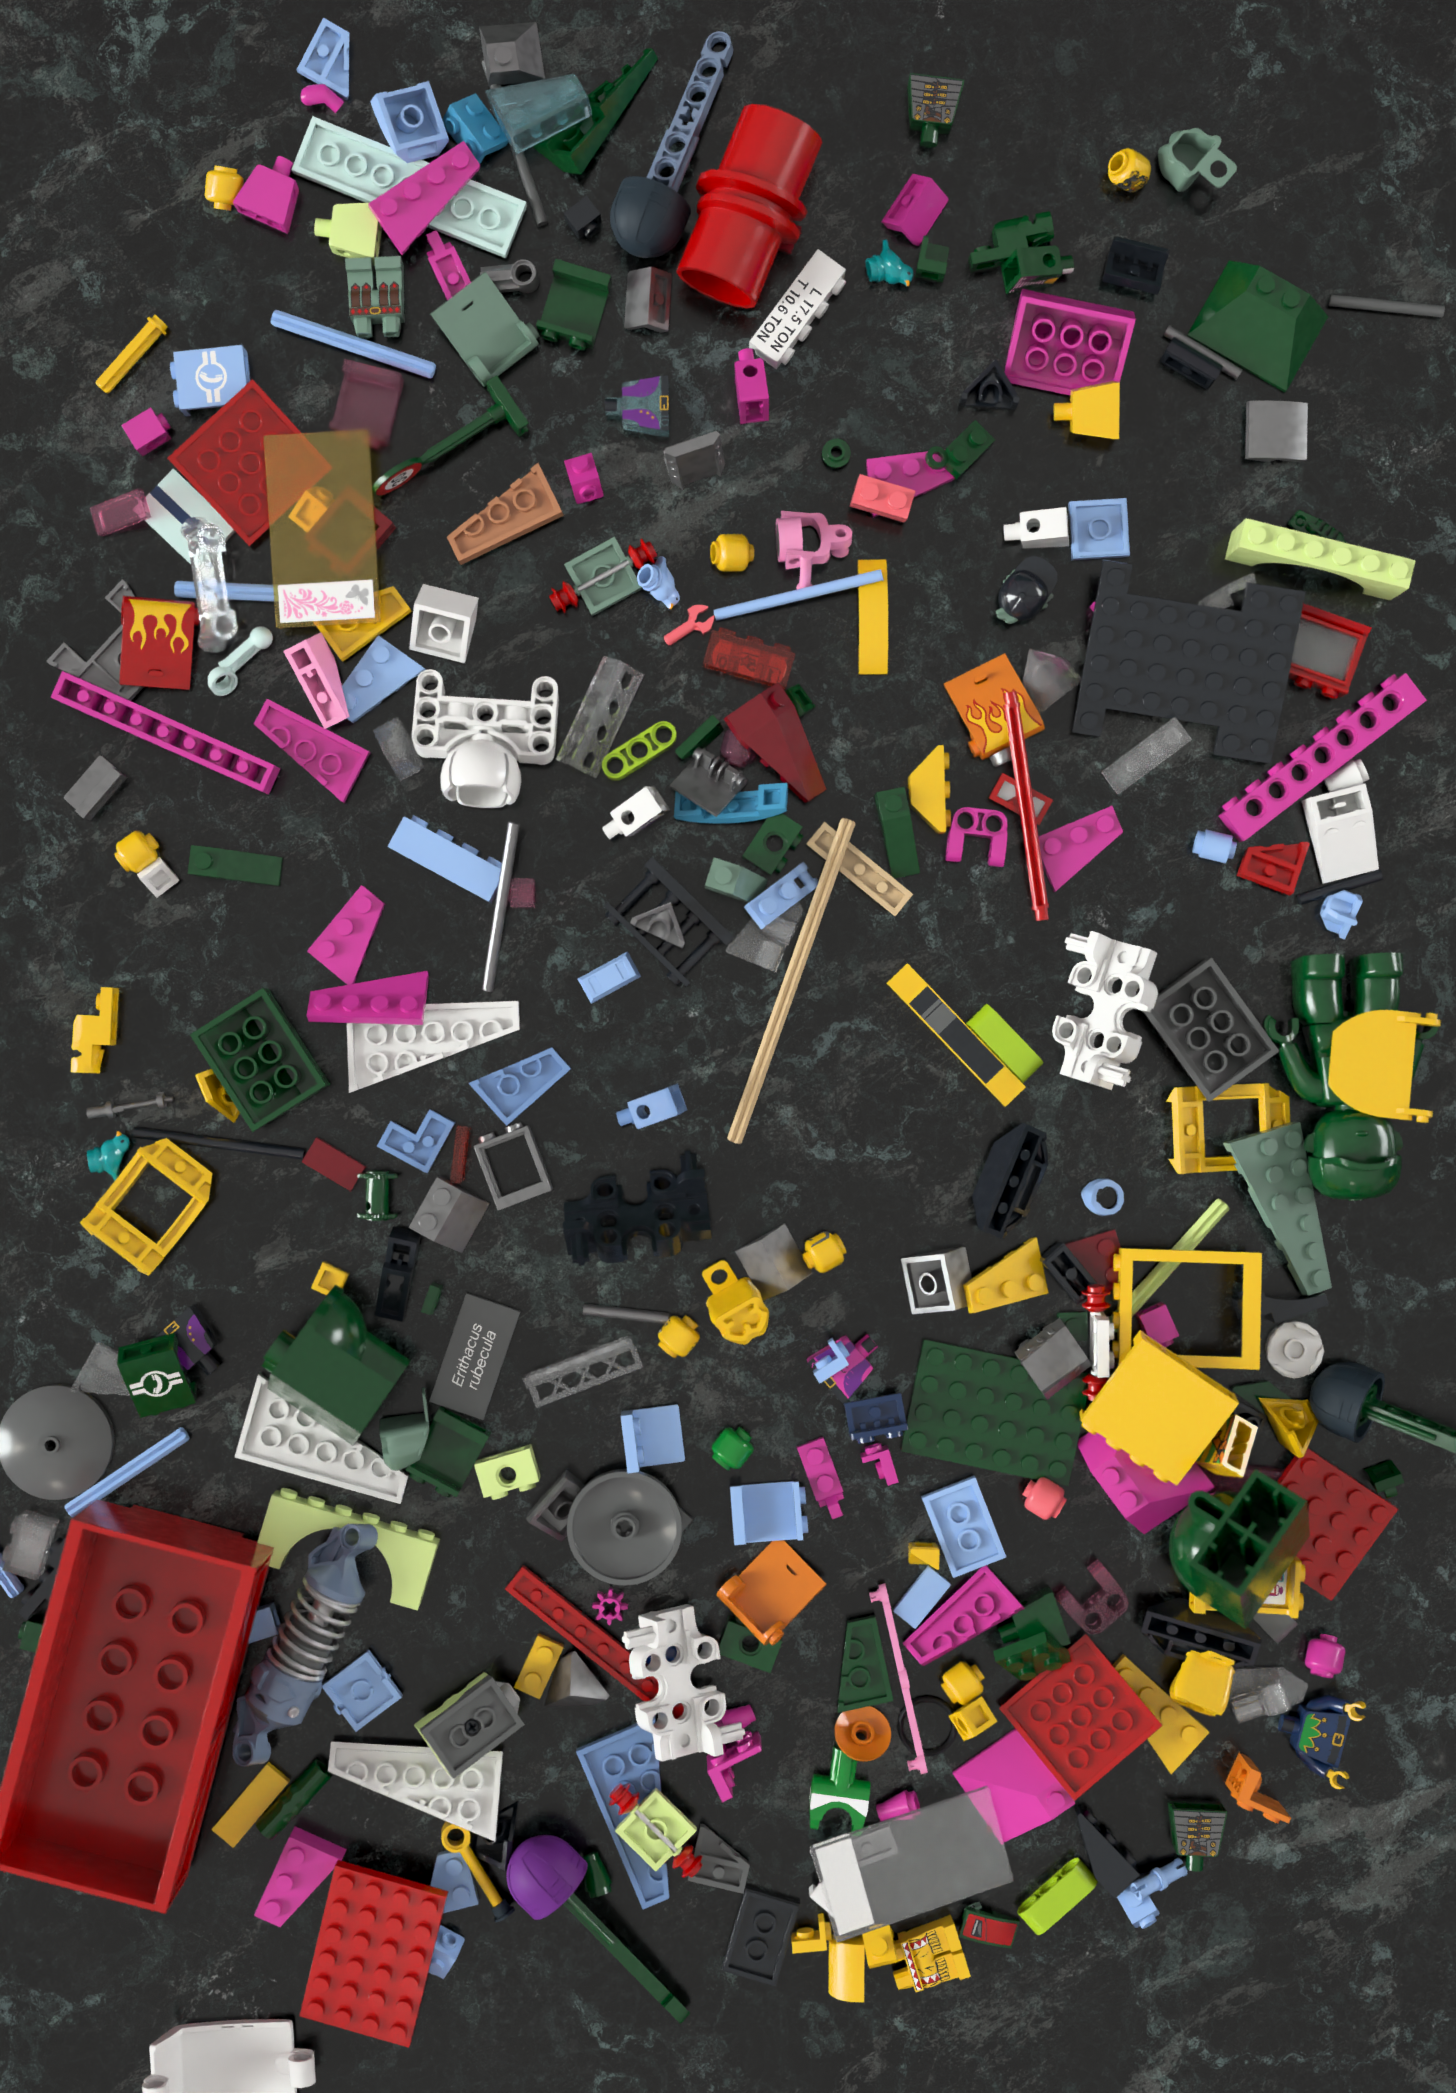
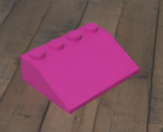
M1022 289L1004 373L1012 384L1070 395L1071 390L1110 381H1118L1120 383L1136 321L1135 313L1124 309Z

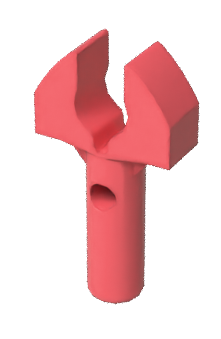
M694 605L687 610L689 613L688 621L664 636L665 642L668 645H672L693 630L701 631L703 635L709 632L714 623V616L707 619L706 622L695 623L697 616L708 610V606Z

